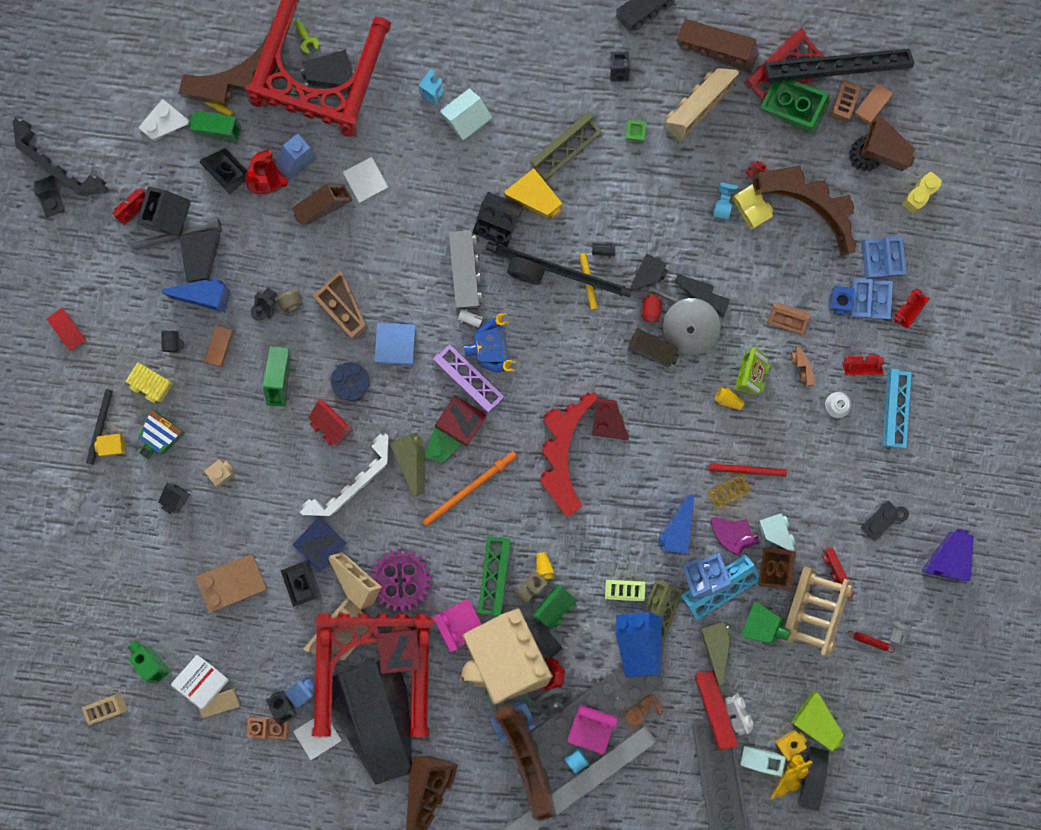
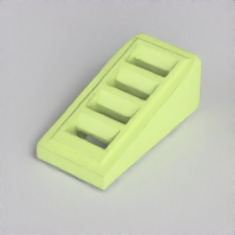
M606 580L605 599L644 601L645 582ZM612 584H615V596L611 595ZM619 584L623 585V596H619ZM627 585H631L630 596H627ZM635 585H639L638 597H635Z

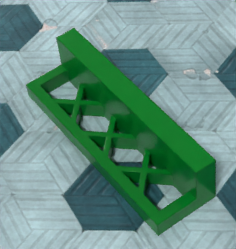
M487 536L478 613L493 616L501 615L510 539ZM491 540L502 542L501 551L497 554H494L490 549ZM489 552L493 555V557L490 558V559H489ZM501 553L499 561L496 556H498ZM495 558L499 563V569L492 574L488 569V563ZM487 571H488V573H489L491 576H489V577L486 579ZM497 573H498V579H496V578L494 577V575L497 574ZM493 578L497 583V587L490 593L486 589L485 584L486 581ZM484 591H486L487 594H488L485 598H484ZM489 596L494 601V611L482 609L483 601Z

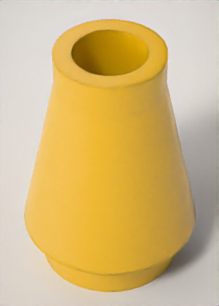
M720 387L714 399L718 402V405L734 408L739 411L745 402L727 387Z
M547 552L536 554V571L546 581L554 579L553 574L555 572Z

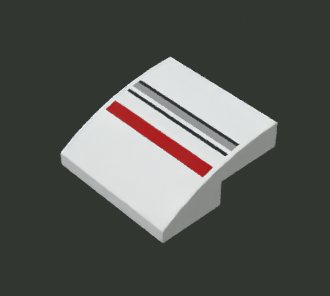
M196 655L171 683V686L195 706L204 710L229 680Z

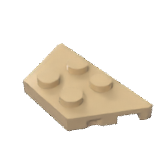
M347 597L331 617H338L339 613L350 614V617H358V614L363 613ZM351 626L357 632L356 640L361 639L360 635L365 634L369 629L368 626ZM340 630L336 634V639L338 642L346 645L353 639V633L350 630ZM316 634L303 650L316 654ZM333 641L331 648L332 658L341 649ZM357 646L347 650L339 659L345 661Z

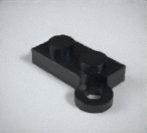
M887 500L860 528L873 541H876L896 520L899 522L907 520L909 512L907 508L902 506L896 508ZM900 510L904 512L902 518L898 517V511Z

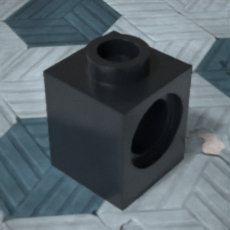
M283 690L273 693L270 698L266 699L274 720L280 725L298 716L292 702ZM281 703H284L283 707L281 709H278V706Z

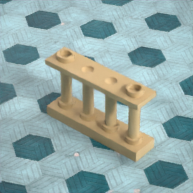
M804 566L785 628L791 630V635L788 641L783 639L781 641L793 644L794 641L800 640L823 648L821 654L830 656V653H833L836 646L834 640L847 598L853 592L852 582L844 579L842 585L819 578L815 574V570ZM816 584L840 592L837 603L812 596L809 593L811 585ZM812 603L833 610L831 622L805 614V611H803L805 604ZM804 621L828 629L825 641L800 633L797 630L799 623Z

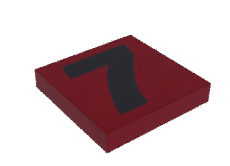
M454 395L434 427L467 447L487 415Z
M417 630L378 634L381 674L421 669Z

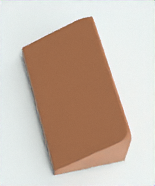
M773 302L767 323L803 335L810 319V313Z
M215 326L204 362L223 368L234 334L233 330Z

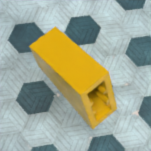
M534 168L504 191L506 199L519 203L524 208L546 219L550 216L554 218L562 211L560 209L562 208V202Z

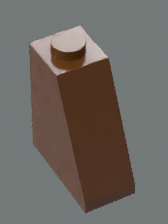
M877 116L871 121L861 155L899 171H904L912 166L915 159L913 156L915 149L882 116Z
M326 184L292 207L295 219L301 225L311 224L353 200L344 184Z

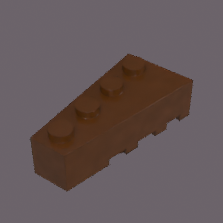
M684 19L677 36L678 45L682 50L693 51L750 74L759 55L756 39L688 19Z

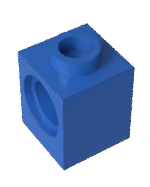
M835 285L831 292L829 311H834L835 315L841 316L849 313L852 309L855 288ZM838 297L845 299V306L838 304Z

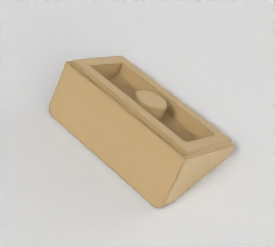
M235 688L218 693L204 710L198 708L202 718L240 707Z

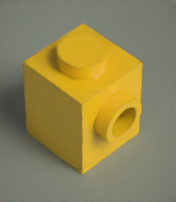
M124 435L97 436L95 451L98 453V456L106 457L126 454Z

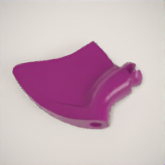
M717 517L711 519L712 529L716 538L732 554L740 556L743 549L754 544L757 545L760 542L757 534H751L747 519L741 521H728Z

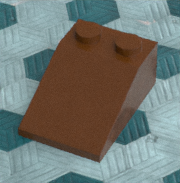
M763 548L758 586L791 591L796 551Z

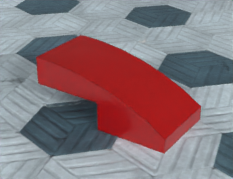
M63 307L47 318L52 328L70 351L86 340Z

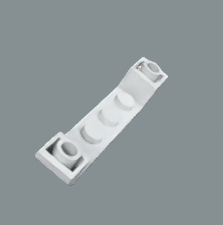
M380 434L372 441L374 445L371 447L381 456V459L378 460L376 458L370 463V469L366 473L362 471L354 478L356 482L352 486L346 485L340 491L342 495L337 499L335 497L326 504V509L316 499L312 501L309 499L301 506L303 509L300 513L302 515L333 516L389 464L390 437L387 434Z

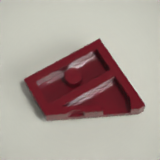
M597 398L592 436L629 440V433L625 428L617 401Z

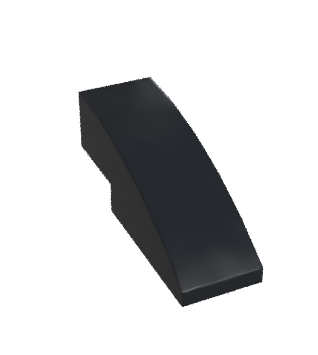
M677 274L675 278L676 283L690 298L704 300L719 315H725L730 299L713 294V285Z
M812 746L809 748L806 763L812 761V764L808 768L809 773L801 781L802 787L798 800L800 807L818 812L820 810L829 760V751Z

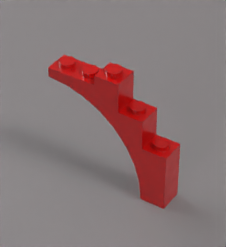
M589 392L580 398L581 402L576 406L574 404L564 409V415L559 409L556 411L551 409L544 415L545 419L543 422L556 440L549 439L542 445L544 448L541 452L554 470L551 471L550 468L540 475L542 479L539 481L566 518L582 507L569 477L568 448L578 421L586 410L597 401L598 396L595 392L591 395Z

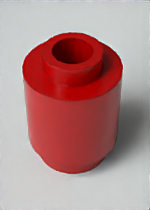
M647 294V298H643V321L658 322L659 318H661L662 299H658V295Z

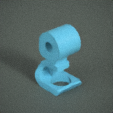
M723 182L719 183L720 200L715 202L713 217L729 219L732 204L729 201L731 194L737 190L738 186Z
M579 747L564 757L575 774H578L590 765V762Z

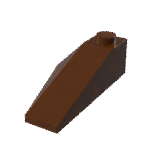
M433 756L414 757L409 774L406 830L428 829L434 818V810L444 800L442 796L447 788L450 789L453 784L458 767L456 763Z

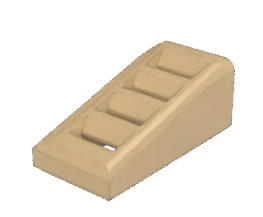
M121 692L82 707L88 726L128 710ZM106 702H108L111 713L109 712ZM98 705L101 706L102 712H103V714H104L103 716H102V714H101V711H100V708H99ZM91 708L94 709L97 718H94Z

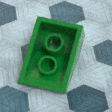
M793 80L772 82L760 109L799 130L815 135L830 103V98L826 92Z
M557 584L533 612V615L550 629L553 626L557 628L564 620L562 615L566 611L570 613L575 607L574 601L576 598Z

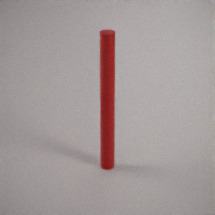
M709 464V471L786 477L787 469Z

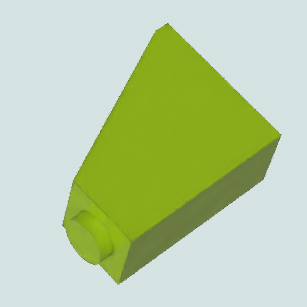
M812 690L791 723L831 751L837 750L843 742L842 737L844 735L821 696Z

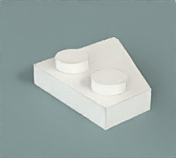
M162 99L139 126V129L153 141L163 138L164 135H170L184 126L188 127L189 120Z

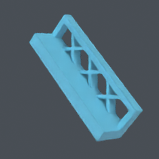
M899 369L887 371L882 447L907 448L911 372L899 371ZM899 376H906V384L900 389L898 386ZM899 393L905 398L904 404L900 407L897 405ZM897 412L903 416V423L899 426L896 425ZM896 431L902 436V444L895 443Z
M746 554L726 566L732 584H737L736 588L732 591L728 589L701 598H694L691 590L681 595L697 621L759 582L760 575ZM751 573L754 574V577L750 578L749 580H745L748 575H750ZM721 595L718 600L713 601L715 596ZM701 605H705L701 611H699L698 613L696 612L695 609H697Z

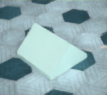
M471 89L465 91L440 111L462 141L493 119L482 99Z

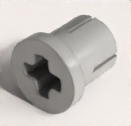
M894 620V627L889 640L904 645L912 627Z

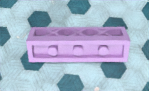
M450 344L433 358L434 362L488 414L504 398ZM449 350L455 355V363H448L443 358ZM466 365L469 368V376H461L458 373V366ZM471 379H481L483 381V389H475L472 386ZM485 392H494L498 398L490 404L485 399Z

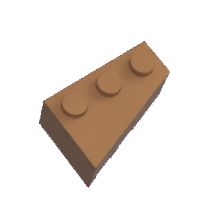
M340 270L313 297L354 341L367 329V325L346 278Z

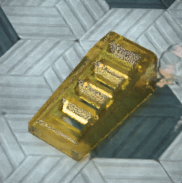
M740 474L707 493L717 509L750 492L751 488L744 475ZM737 480H739L744 490L740 491L736 483ZM730 484L733 485L737 494H733L729 487ZM725 487L729 495V498H726L725 494L722 491V488ZM716 491L719 492L723 500L722 502H719L715 494Z

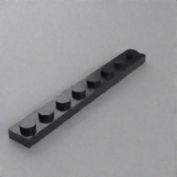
M910 48L766 62L763 68L768 82L908 69L913 68L915 62Z

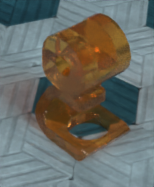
M647 695L642 699L641 707L634 705L628 709L625 714L628 723L639 725L643 720L644 713H650L648 703L653 701L658 715H661L662 710L653 695Z

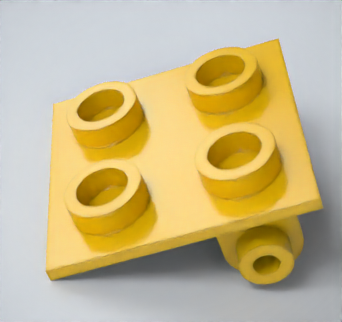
M794 756L779 779L780 783L771 799L779 796L783 797L790 791L795 792L801 786L800 781L809 773L808 768L812 761L805 763L802 756Z

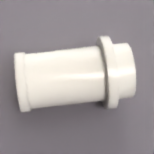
M461 309L457 320H460V323L465 322L479 328L483 317L468 312L467 309Z

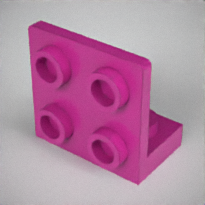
M469 599L433 617L450 652L466 644L463 634L482 625Z
M579 704L567 741L571 744L604 754L613 726H616L617 717Z

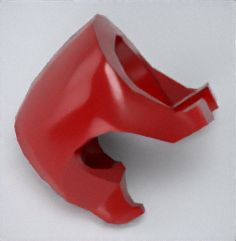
M267 149L258 152L252 157L246 174V185L250 192L264 195L276 192L281 187L287 186V177L277 168L271 150Z

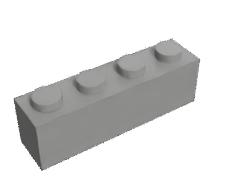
M472 230L449 232L456 310L479 308V303L483 302L482 292H478L477 284H481L480 273H476L475 266L479 265L478 254H474L473 248L477 247L476 235H472Z

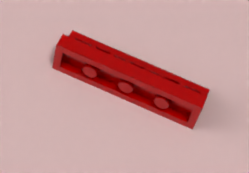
M714 671L703 674L702 672L696 673L694 678L718 752L737 747L738 744Z

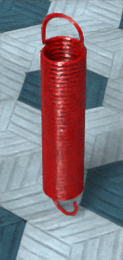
M855 632L854 637H852L856 641L889 652V643L859 632Z

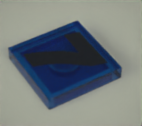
M318 517L293 543V546L319 571H322L330 562L329 556L339 553L347 542L321 517Z

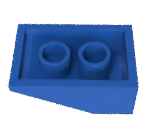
M212 279L211 281L203 280L165 288L162 290V293L170 299L225 313L230 290L223 281Z
M686 495L663 530V534L659 535L658 546H661V550L688 553L694 495Z
M651 612L617 615L616 637L626 677L660 675L662 616Z

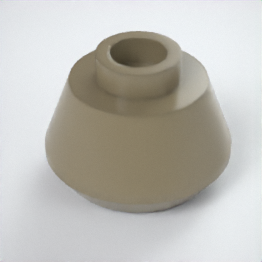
M296 289L286 291L277 297L276 304L283 311L293 313L300 309L301 293Z

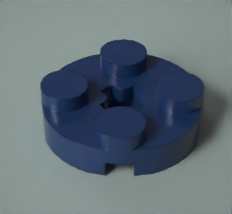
M344 363L338 366L332 373L331 386L335 394L340 398L355 401L366 394L370 378L367 371L359 364ZM348 377L356 379L353 382L354 386L350 387L349 384H345Z

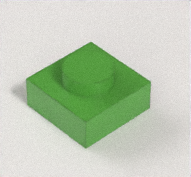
M628 120L625 140L644 142L647 122Z

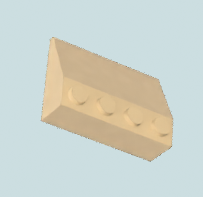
M717 68L714 72L710 71L704 77L705 82L701 86L697 84L690 92L692 95L688 99L684 98L678 104L679 109L675 113L671 111L666 116L664 127L681 142L732 89L739 72Z
M519 608L501 614L463 634V639L494 705L545 687L549 683L552 676Z

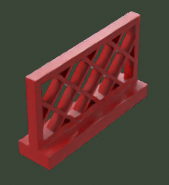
M802 27L795 31L743 82L762 101H764L767 92H761L757 86L761 82H768L765 79L766 74L763 68L766 62L786 61L787 56H795V60L799 59V56L808 58L825 57L808 39ZM803 41L808 46V54L799 53V45ZM813 78L793 81L807 85ZM769 82L768 90H769V88H770L772 82Z

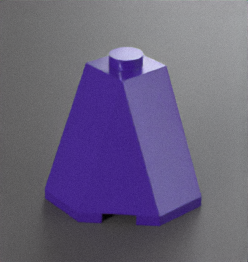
M957 529L956 532H949L923 567L922 573L970 582L974 536L968 535V531Z

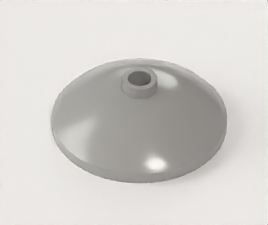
M686 298L676 302L667 311L663 321V332L667 342L678 348V352L686 355H698L708 351L716 343L720 335L721 323L718 313L708 302L697 298ZM693 326L694 331L689 332L687 327Z

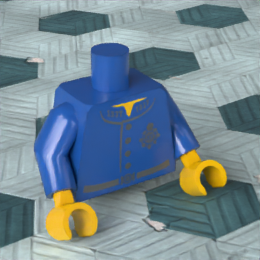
M507 313L498 314L496 318L487 321L474 335L475 344L464 345L465 357L477 355L478 363L483 368L492 372L516 371V369L510 368V365L516 363V361L508 359L504 327L501 326L507 325L510 322L503 321V316L507 315Z

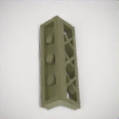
M586 112L531 159L530 165L546 181L602 133V130L594 123L593 116ZM589 124L596 131L592 136H583V129ZM572 138L581 139L578 148H569V141ZM558 150L566 151V158L563 161L555 160V153ZM543 163H552V170L546 175L539 168Z
M656 579L643 612H651L662 616V649L684 590ZM674 590L676 591L674 598L670 601L671 592ZM667 610V616L663 619V613Z

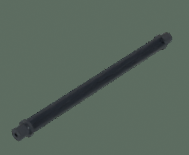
M487 243L486 250L492 252V254H498L510 259L514 257L522 258L542 266L546 271L604 289L621 297L626 296L630 298L632 289L626 288L625 285L622 286L498 245V243Z

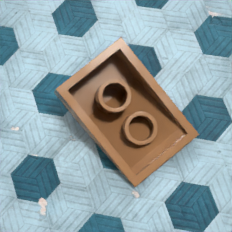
M253 554L195 577L209 613L267 590Z

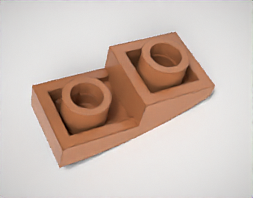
M878 83L854 115L870 125L871 121L880 114L882 108L892 98L894 93Z
M796 347L791 353V363L795 365V368L803 369V371H800V381L804 382V387L813 386L815 381L809 360L800 347Z
M248 717L247 737L288 740L290 720L280 725L274 718Z

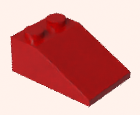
M321 398L317 401L308 417L312 421L310 423L311 427L317 432L321 430L325 434L323 439L330 446L332 444L338 446L353 431Z

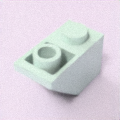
M782 513L757 521L764 540L784 550H794L793 546L796 544L793 535L788 533L787 527H789L786 516H782Z
M744 746L740 765L782 777L786 757L779 753Z

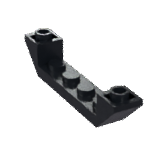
M14 118L15 146L79 196L102 194L109 191L105 186L106 182L99 176L94 178L89 175L82 184L75 177L71 179L67 177V171L59 165L56 168L51 165L52 160L46 155L42 154V156H39L36 153L38 149L29 143L35 135L30 130L32 126L25 120L20 122Z

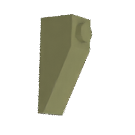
M418 433L409 434L390 445L414 497L425 493V449L423 447V440L418 436Z
M723 621L700 627L718 685L723 684L730 642L728 636L731 635L728 624L725 625Z

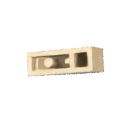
M343 552L329 556L328 559L347 597L354 605L360 609L373 605L382 587Z

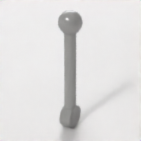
M652 285L647 287L648 292H654L672 302L676 303L682 300H677L665 293H662L654 289V286Z

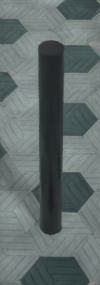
M105 389L86 461L88 464L94 465L97 454L95 451V441H97V436L102 435L113 390Z

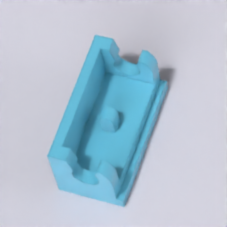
M430 69L419 84V90L423 98L437 106L438 100L443 94V87L439 89V92L437 91L442 84V78H439L437 82L434 79L435 71Z

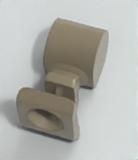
M535 571L514 593L526 604L548 582Z

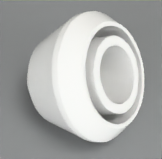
M835 392L827 397L825 408L830 416L842 418L850 412L851 401L846 394Z

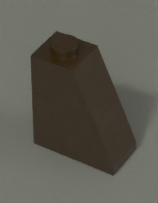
M638 328L635 330L627 348L632 353L668 368L671 364L675 365L679 354L676 353L678 348Z

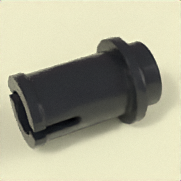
M593 243L592 255L609 256L611 258V256H615L616 245H612V243L610 245Z

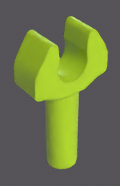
M300 20L295 22L294 25L303 40V43L300 45L303 53L310 56L307 48L310 44H313L315 49L319 51L317 38L309 37Z

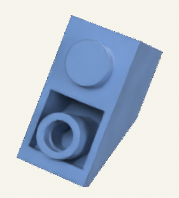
M304 677L288 690L285 695L298 709L315 694V683L310 678L307 680Z

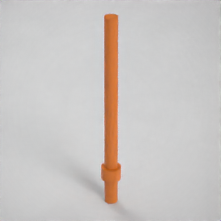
M512 451L502 460H497L493 467L422 520L425 526L430 525L496 473L505 470L506 466L518 457L516 453Z

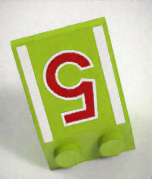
M753 347L744 353L734 390L752 396H758L759 392L762 393L765 386L763 377L764 374H768L770 368L769 358Z

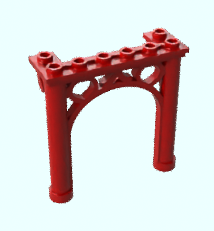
M281 0L253 79L245 87L248 102L258 108L261 106L267 108V105L273 107L281 106L291 113L299 112L310 119H314V117L321 119L323 123L328 125L336 124L338 125V131L342 135L357 137L356 119L386 33L390 31L391 22L382 17L373 18L357 68L347 82L335 88L315 89L294 80L282 65L281 50L299 0ZM276 61L280 72L271 75ZM277 79H285L288 87L285 90H278L273 88L272 83ZM292 86L295 88L294 91L300 96V99L288 96L292 91ZM351 87L347 101H345L341 93ZM336 95L340 99L341 104L339 107L333 108L325 104L326 98ZM318 96H321V106L309 103V101L318 99Z
M319 613V617H314L316 623V658L312 737H331L332 673L336 662L341 655L352 647L364 643H378L377 637L380 633L377 630V626H395L389 633L396 632L397 630L411 631L408 626H414V630H417L421 669L411 670L410 736L428 737L429 628H432L435 620L430 618L428 614H416V618H408V614H397V618H390L389 614H377V617H369L370 614H358V617H350V614L339 613L338 617H331L330 613ZM351 626H369V629L365 634L360 635L361 639L356 640L357 632ZM340 630H350L353 633V639L346 645L338 642L336 639V634ZM333 641L334 644L340 647L341 649L333 656L331 660V648Z

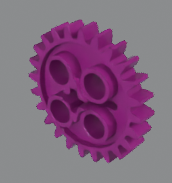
M397 549V554H394L390 550L389 557L383 554V561L377 559L379 566H372L376 573H370V576L374 577V580L382 587L377 598H382L379 603L380 605L384 602L387 603L386 609L393 605V611L400 607L401 611L404 612L405 606L412 610V604L417 607L419 606L418 599L425 601L422 596L423 594L429 595V592L425 589L426 587H432L431 584L427 583V580L432 579V577L427 576L426 573L430 572L431 569L424 568L427 562L421 564L422 556L417 559L415 558L416 552L408 555V549H406L404 554H401V550ZM398 563L402 564V578H406V582L402 584L403 597H400V583L396 582V579L399 578ZM411 564L415 567L413 575L405 573L406 565ZM388 566H393L396 570L393 577L387 576L385 572ZM408 584L416 586L415 594L410 595L406 592ZM389 585H394L397 588L396 595H388L387 587Z

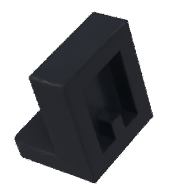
M629 51L610 52V81H629Z

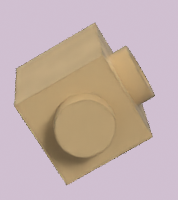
M221 459L204 471L217 487H221L235 476L232 472L233 467L227 460L224 462Z

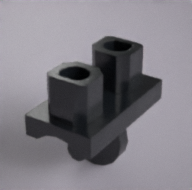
M266 288L263 294L257 292L254 306L251 308L253 319L261 321L266 317L268 319L272 318L274 306L276 305V292L269 288Z

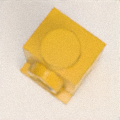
M794 729L775 741L782 755L788 761L807 748L804 744L807 742L802 732L797 733ZM796 741L797 746L791 748V742Z

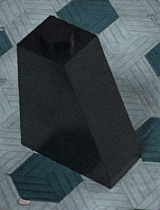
M346 49L303 61L304 68L300 69L303 80L307 79L309 85L328 88L338 87L353 76Z
M218 230L179 236L186 281L188 283L203 280L209 281L221 238Z

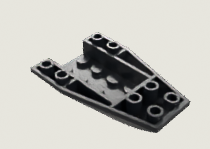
M377 660L376 662L332 675L331 710L333 716L375 785L410 774L412 749L408 691L402 672L381 674L380 660Z

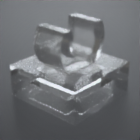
M364 643L362 645L360 656L363 662L366 661V658L373 659V662L379 661L378 643Z

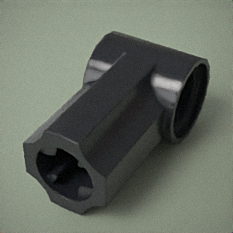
M162 331V352L180 353V350L184 348V341L179 338V332Z

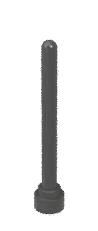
M218 217L212 218L207 224L182 230L181 236L218 230L220 233L222 232L221 222ZM165 234L132 243V248L137 250L177 240L179 236Z

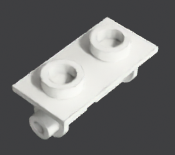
M738 693L732 699L731 696L724 698V705L728 716L736 715L735 718L731 719L735 733H738L739 736L745 733L749 734L753 729V721L751 716L746 713L744 699Z

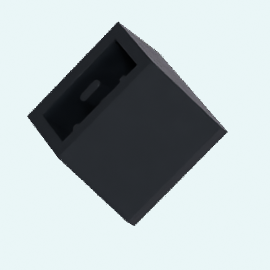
M148 186L137 223L148 230L181 236L191 200L163 189Z
M488 192L481 204L473 234L508 247L523 205Z

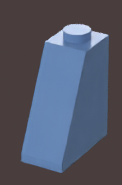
M297 133L282 146L276 166L287 177L288 182L316 158L308 144Z

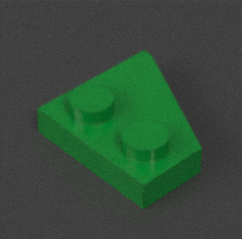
M434 427L425 458L444 463L462 444Z

